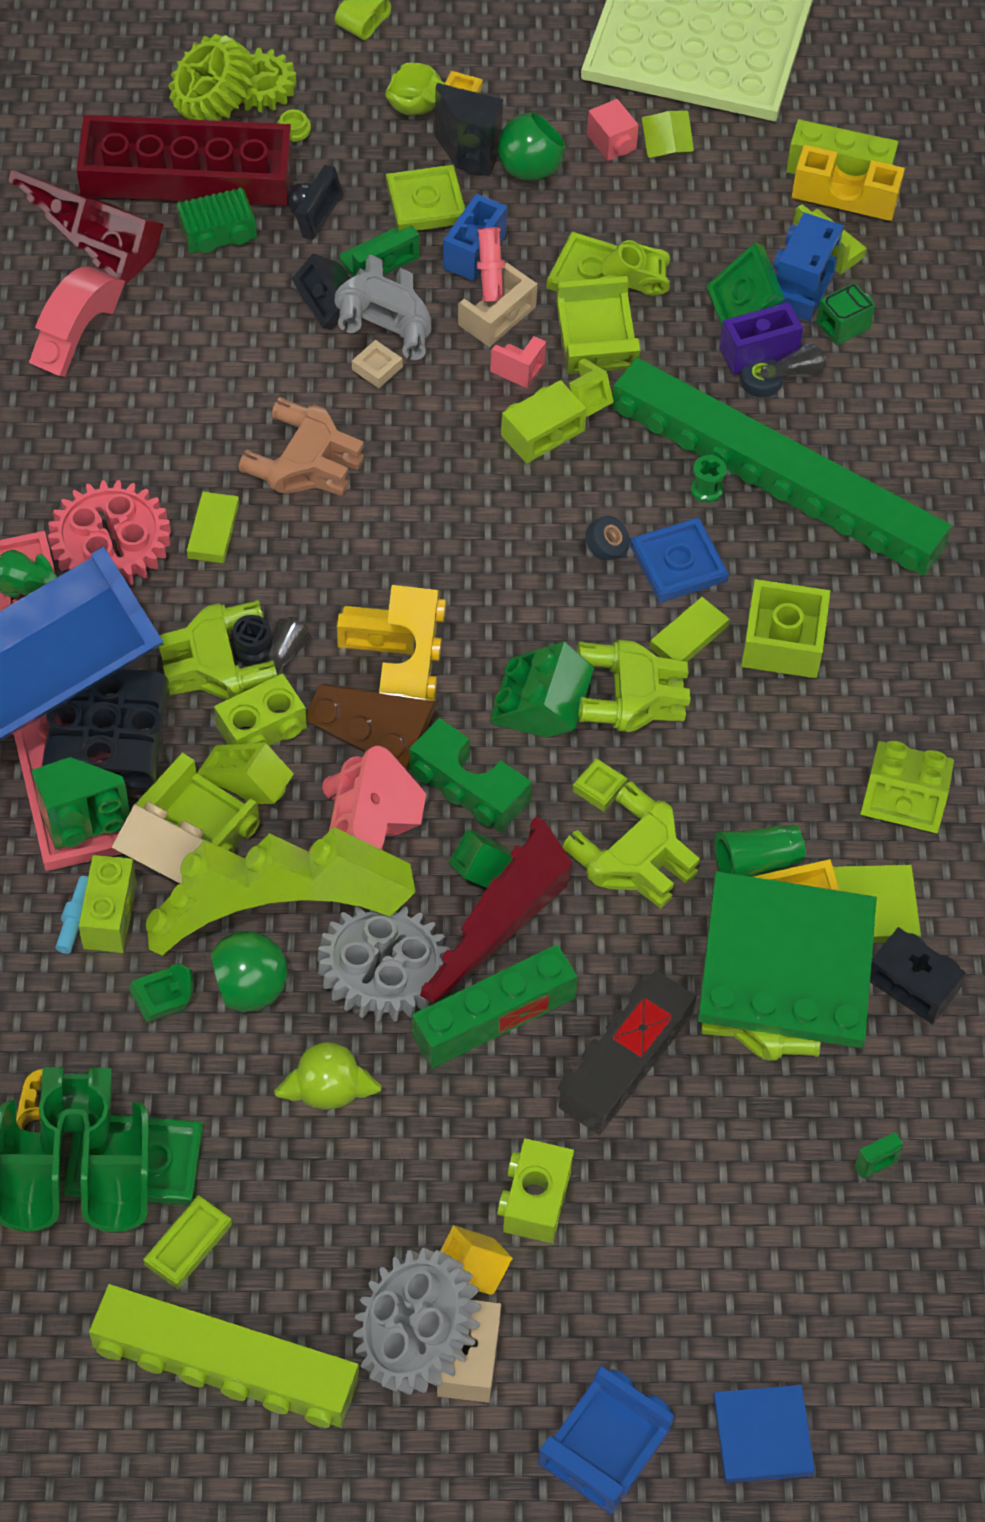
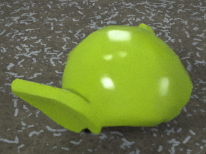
M405 63L401 65L400 70L396 74H393L391 82L386 89L385 97L398 112L406 115H424L435 108V87L437 83L446 84L441 81L440 76L429 65Z
M323 1042L306 1049L300 1058L298 1068L288 1074L285 1080L274 1090V1093L278 1098L291 1101L302 1100L306 1105L313 1108L332 1110L350 1104L355 1098H365L379 1093L382 1086L365 1069L357 1066L354 1055L347 1047L333 1042Z

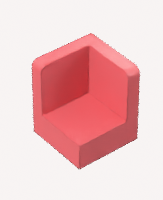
M533 336L524 350L511 344H507L505 348L495 345L491 350L490 372L528 389L545 365L546 341Z

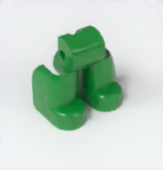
M43 1067L41 1100L39 1104L40 1132H29L19 1128L17 1124L16 1100H8L0 1106V1223L3 1226L17 1231L30 1232L48 1228L58 1220L61 1197L60 1164L64 1133H84L81 1162V1212L84 1221L91 1227L108 1232L129 1231L137 1228L145 1221L148 1211V1114L143 1103L132 1102V1125L130 1130L121 1133H110L111 1068L90 1067L89 1074H65L64 1067Z

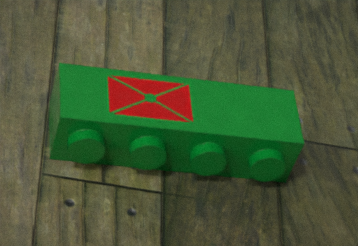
M558 944L412 1014V1037L430 1068L434 1069L576 998L578 976Z

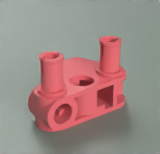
M373 746L365 752L363 757L355 756L349 758L344 762L341 772L328 776L322 783V789L326 797L331 798L332 796V801H335L329 831L336 827L382 850L385 836H397L421 825L426 793L385 747Z

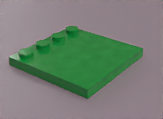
M716 871L713 882L697 1022L862 1048L866 1036L877 897Z

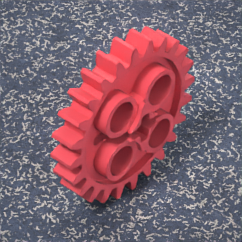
M102 480L100 489L95 490L90 484H86L87 493L84 495L73 490V502L67 499L61 500L63 510H54V521L48 523L50 531L48 535L49 546L52 551L53 560H58L61 571L73 569L92 557L91 553L104 546L127 583L133 585V575L138 574L144 579L147 578L146 567L157 570L159 568L157 558H166L165 547L171 544L170 521L167 520L166 508H160L159 498H149L148 489H144L137 494L135 483L130 484L125 490L122 489L120 480L116 481L113 488H108L105 480ZM97 511L103 512L110 534L114 540L116 539L117 549L122 557L116 556L109 533L103 528L102 518Z

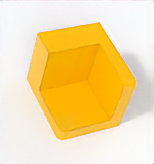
M454 1225L440 1250L451 1256V1258L463 1263L462 1269L473 1275L469 1284L478 1287L479 1292L489 1295L495 1293L513 1259L494 1238Z

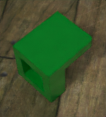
M467 829L448 863L463 878L488 888L493 879L501 874L512 858L510 857L511 851L503 844Z

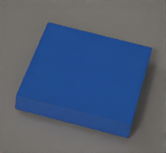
M699 517L630 539V547L659 603L728 582L729 573Z
M802 1385L714 1392L713 1403L724 1484L812 1477L814 1475L815 1469Z

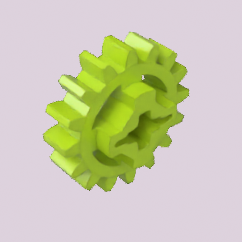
M257 48L255 54H251L246 50L254 62L252 69L255 75L250 79L253 86L245 92L247 98L242 99L238 105L244 103L246 111H249L252 106H256L258 112H263L264 106H269L270 109L276 110L277 102L284 105L287 104V96H294V87L296 86V72H294L293 63H286V55L284 54L275 57L273 49H270L267 54L262 53L261 48Z

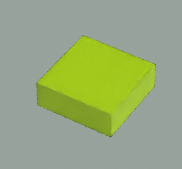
M596 758L575 781L572 791L605 812L616 799L619 791L626 787L628 778Z

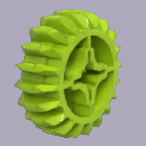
M214 34L212 38L204 36L201 44L193 42L192 49L189 52L184 51V58L176 62L178 68L170 74L174 80L168 86L172 91L169 98L173 101L177 111L187 119L221 121L222 117L230 118L231 111L234 108L239 109V102L247 98L245 92L253 86L250 79L255 75L252 69L254 62L246 48L233 38Z

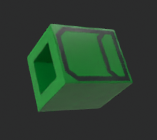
M854 282L820 299L816 323L837 346L871 329L875 304L872 298L867 293H864Z

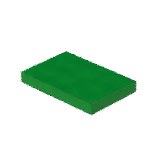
M111 1115L110 1133H121L130 1130L132 1116ZM148 1118V1203L189 1206L194 1200L203 1122ZM73 1133L64 1186L65 1196L81 1197V1162L84 1133Z

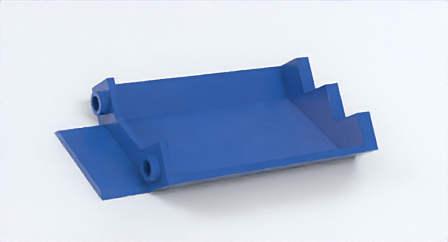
M104 546L91 553L92 557L0 611V741L164 644Z

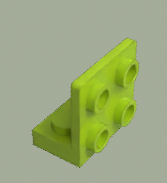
M879 741L860 815L938 834L949 793L954 759L948 758L945 754L935 750L923 752L911 749L906 744L898 741H888L887 743Z

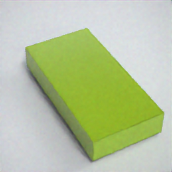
M202 491L187 548L188 559L225 563L239 508L238 496Z
M701 597L650 640V649L661 658L688 662L729 626L730 619Z
M198 1195L143 1259L144 1265L178 1290L232 1226V1219Z

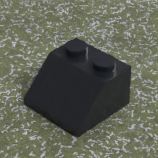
M437 83L435 87L436 139L456 168L490 176L499 155L497 148L499 136L502 132L503 99Z

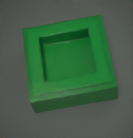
M894 1132L860 1149L854 1165L860 1177L866 1179L896 1164L903 1148L902 1140Z

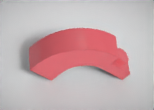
M86 266L80 267L67 275L48 299L35 328L39 329L40 333L29 363L58 376L66 377L84 329L97 314L102 312L114 313L125 281L96 268Z

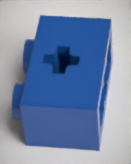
M475 194L443 240V269L475 281L481 272V269H477V261H480L479 234L477 229L500 227L501 243L506 235L507 206Z

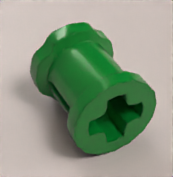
M704 455L695 461L693 474L696 478L692 481L691 494L697 501L714 503L722 497V480L725 478L727 471L726 464L722 459L714 455Z

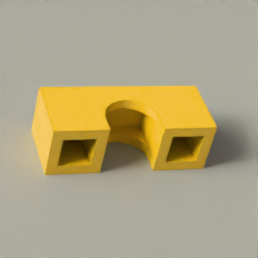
M808 145L803 146L795 172L791 198L892 221L900 195L905 171L904 167L871 160L867 173L860 176H852L838 168L836 164L838 152Z
M392 585L387 624L408 628L415 637L416 648L412 657L406 662L400 664L382 663L379 692L435 699L437 677L431 676L432 662L440 660L442 638L435 637L437 622L444 623L446 613V599H440L441 591Z

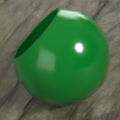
M530 112L518 114L507 122L500 133L497 150L501 164L507 172L517 179L532 182L546 179L556 172L564 158L565 142L547 120L537 113Z
M254 931L234 932L221 939L211 951L216 979L227 1008L241 1013L257 1012L273 1004L283 992L288 977L286 959L279 945L267 935Z

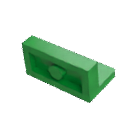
M413 226L399 232L398 228H393L341 253L339 261L350 275L354 277L360 269H366V259L369 255H373L382 259L383 275L388 274L419 258V233Z

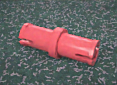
M500 227L477 229L480 261H477V269H481L482 301H498L504 296L502 268L505 267V260L501 259Z

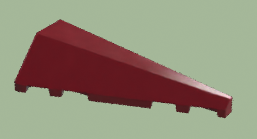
M11 169L8 181L11 184L17 185L27 195L26 198L32 204L38 205L46 213L45 217L76 247L83 249L93 259L92 262L98 268L104 269L108 274L124 280V286L155 257L164 226L163 223L27 173Z
M535 816L532 820L527 842L523 847L517 845L510 853L512 860L501 874L493 879L461 927L463 931L461 935L463 937L462 941L454 951L448 949L441 957L443 964L429 982L424 983L421 988V997L435 1004L567 887L572 861L543 819Z

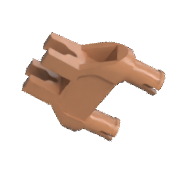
M279 397L272 410V419L296 426L298 430L282 456L276 460L261 456L248 449L245 450L239 462V471L266 480L270 489L281 493H295L319 488L343 496L349 486V481L345 480L348 474V467L358 470L364 461V455L360 454L364 447V442L337 431L324 407L314 404L306 408Z

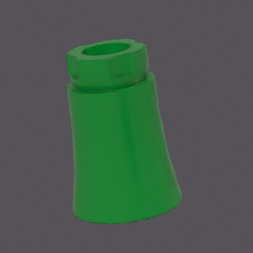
M795 824L784 827L776 825L743 831H718L714 837V856L719 872L753 877L789 868L791 864L801 863L806 856L805 841L802 838L800 828Z

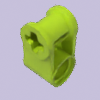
M344 0L337 9L334 21L339 27L362 40H367L374 33L375 29L391 14V4L388 0Z
M626 240L602 262L601 269L604 276H628L629 288L641 291L646 295H662L670 289V281L666 277V267L670 263V255L662 249H654Z

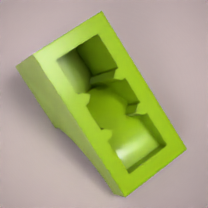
M267 743L215 745L197 772L216 786L242 797L246 802L251 798L258 802V804H275L284 795L286 785L294 774Z

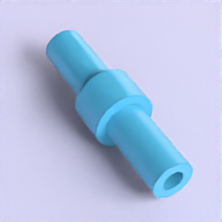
M87 876L79 877L72 900L66 903L61 916L63 926L55 949L64 954L71 953L79 930V921L88 881Z

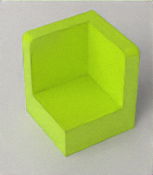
M667 111L642 117L647 156L649 158L694 151L688 111Z
M583 358L577 362L581 377L569 384L571 392L587 408L586 417L612 404L614 400L607 371Z

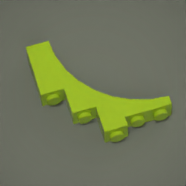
M333 827L322 839L317 840L309 852L270 833L257 846L249 850L246 858L204 840L194 852L188 853L183 859L180 867L182 884H178L173 889L171 896L148 916L146 930L148 932L149 950L163 956L181 939L209 922L240 910L269 903L299 900L333 901L364 907L391 917L415 893L411 864L336 827Z

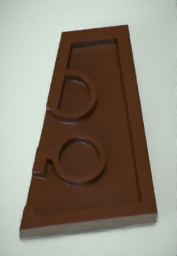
M324 683L320 684L307 712L306 721L364 751L373 746L385 747L406 770H409V748L426 732L439 700L409 697L396 693L374 692L368 689Z

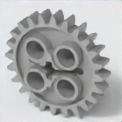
M355 906L353 918L342 912L339 923L332 921L329 923L328 933L322 934L321 946L318 949V975L324 976L323 988H333V1001L346 998L344 1010L348 1011L355 1005L359 1006V1017L361 1018L369 1010L374 1011L376 1021L381 1020L384 1012H389L393 1021H397L399 1011L402 1010L412 1018L415 1006L420 1009L428 1007L429 1001L420 996L421 988L425 982H429L443 964L441 957L447 949L450 950L449 947L443 946L444 934L434 935L435 923L422 925V913H418L412 918L408 917L407 906H404L399 913L395 912L391 917L372 910L365 913L359 906Z
M422 1248L420 1254L408 1250L406 1260L396 1256L393 1257L392 1271L384 1267L380 1268V1275L382 1277L380 1283L374 1281L368 1283L373 1294L371 1297H361L360 1299L367 1308L365 1312L355 1315V1319L363 1322V1327L354 1332L353 1336L364 1341L355 1352L365 1357L361 1367L371 1372L370 1378L381 1383L382 1386L395 1392L399 1390L411 1395L415 1389L426 1393L428 1383L437 1387L441 1386L442 1372L451 1376L455 1374L452 1364L455 1359L463 1362L466 1361V1356L461 1349L463 1345L475 1344V1341L468 1336L470 1329L480 1327L479 1322L471 1319V1314L481 1309V1304L470 1300L478 1293L479 1289L469 1284L473 1275L462 1269L463 1263L438 1250L433 1252Z

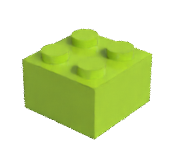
M755 579L741 667L817 678L823 653L831 590Z

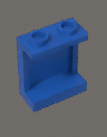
M600 1366L595 1373L593 1383L553 1438L549 1436L540 1448L538 1465L604 1511L613 1515L670 1433L674 1415L670 1413V1407L662 1399L652 1394L645 1396L635 1389L632 1381L622 1372L615 1369L608 1371Z

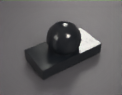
M324 165L313 184L307 182L298 183L289 191L287 197L288 206L296 215L303 238L313 240L343 193L334 166Z

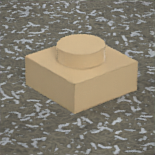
M377 340L373 341L352 360V370L377 388H380L403 367V358Z

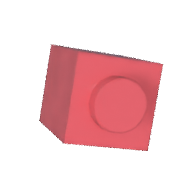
M618 99L588 111L587 136L607 161L637 149L639 125Z

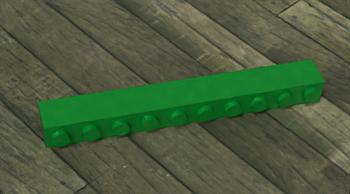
M639 358L632 362L613 385L614 402L611 408L615 409L622 416L631 418L648 427L653 433L661 434L678 443L685 450L692 451L700 456L714 455L719 457L726 464V470L739 476L744 482L754 484L772 494L776 499L785 501L802 510L807 516L817 518L835 528L842 535L850 536L867 545L872 551L893 559L907 570H913L925 576L947 546L952 527L951 524Z

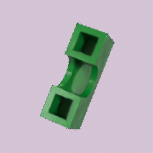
M438 718L409 748L410 770L412 774L422 783H430L440 790L450 803L454 805L460 804L469 810L480 824L487 827L491 826L502 833L530 803L532 781L501 760L493 769L483 774H473L464 770L462 766L469 760L470 739Z

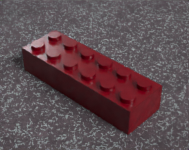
M83 115L76 168L80 193L89 197L191 201L193 198L197 200L199 197L204 198L206 195H217L219 192L224 193L226 190L231 192L233 189L238 190L241 187L245 191L249 204L288 206L287 197L289 194L293 153L291 124Z

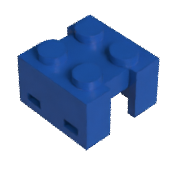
M805 212L798 225L792 224L790 226L785 241L787 246L785 250L781 248L778 250L774 259L773 269L777 270L775 275L785 297L780 304L789 302L797 317L811 322L819 306L820 299L823 298L835 274L838 258L831 256L835 245L839 246L844 225ZM821 275L824 276L822 282L820 281Z

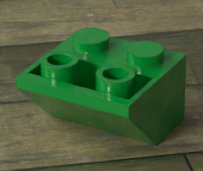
M566 642L557 643L510 658L504 670L505 674L499 692L494 699V707L489 721L497 726L545 738L575 730L579 718L580 699L586 696L594 667Z
M72 757L32 769L40 812L55 850L65 846L74 847L83 843L86 839L104 833L113 834L122 829L130 814L125 781L122 776Z

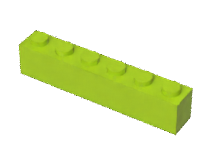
M108 1284L89 1330L93 1348H96V1352L105 1358L118 1361L121 1357L137 1361V1365L140 1368L155 1374H161L163 1370L179 1375L181 1381L191 1386L203 1387L204 1384L220 1388L221 1393L231 1399L244 1401L248 1397L263 1402L262 1405L274 1413L287 1414L288 1411L303 1415L307 1422L321 1428H329L330 1425L342 1428L359 1381V1364L111 1284Z

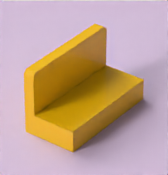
M345 606L343 613L338 616V648L413 655L415 637L404 626L387 624L389 610Z

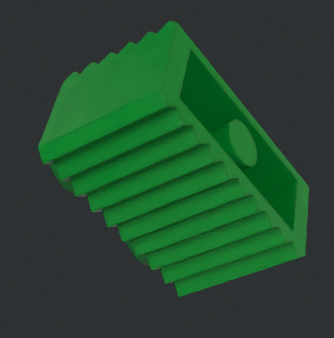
M241 187L238 190L233 189L231 192L226 190L224 193L219 192L217 195H206L204 198L199 197L197 200L193 198L191 201L186 200L184 203L179 201L176 204L179 228L189 254L199 251L208 253L216 247L232 243L241 245L250 239L257 238L255 217L245 191Z

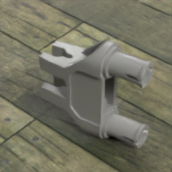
M369 255L366 259V269H360L356 276L343 283L335 293V304L340 309L339 327L341 330H344L345 323L347 322L346 332L354 333L362 326L361 318L400 334V337L404 338L403 355L408 358L409 349H411L410 360H419L426 353L425 338L431 332V317L427 307L413 290V273L400 268L397 272V282L383 277L382 259Z

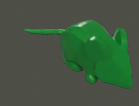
M7 550L0 555V593L12 598H18L21 594L27 596L57 578L49 561L42 554L37 555L35 561L17 550Z

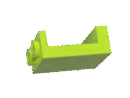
M606 275L597 279L585 280L570 278L566 281L558 282L556 306L567 375L580 373L577 362L583 358L605 371L625 370L636 358H639L641 351L639 338L634 336L628 299V276Z
M183 752L136 803L144 808L148 801L166 810L168 814L165 819L180 826L183 820L204 830L202 839L232 853H235V848L244 838L249 839L253 836L260 824L258 802L250 798L244 804L196 773L195 760Z

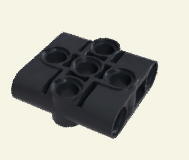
M121 669L47 713L48 729L42 766L72 757L122 776L128 789L150 788L156 781L159 752L164 742L163 723L169 686L168 678L155 671ZM145 728H148V729H149V730H146V731H140L141 729H145ZM99 759H105V761L95 762Z

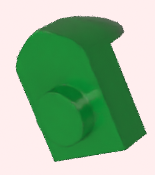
M173 964L167 969L131 982L129 990L146 1022L176 1013L187 1007L194 991L193 973L190 968L182 964Z

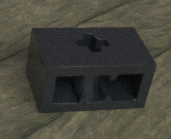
M897 927L872 958L870 983L933 1025L960 991L966 972L952 958L941 956L928 947L918 935L907 933L900 927Z

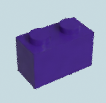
M789 302L723 320L719 349L732 373H740L743 367L770 359L779 362L799 356L803 326Z

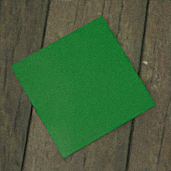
M757 242L751 245L706 285L721 325L723 320L779 305L785 299L765 248Z

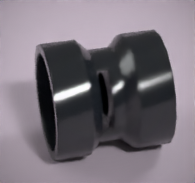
M246 615L239 618L232 629L235 658L246 667L268 662L272 655L270 624L266 619L258 615Z

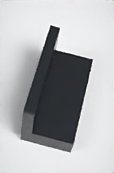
M312 254L291 279L321 326L332 330L338 324L340 309L335 304V293L350 277L339 262Z

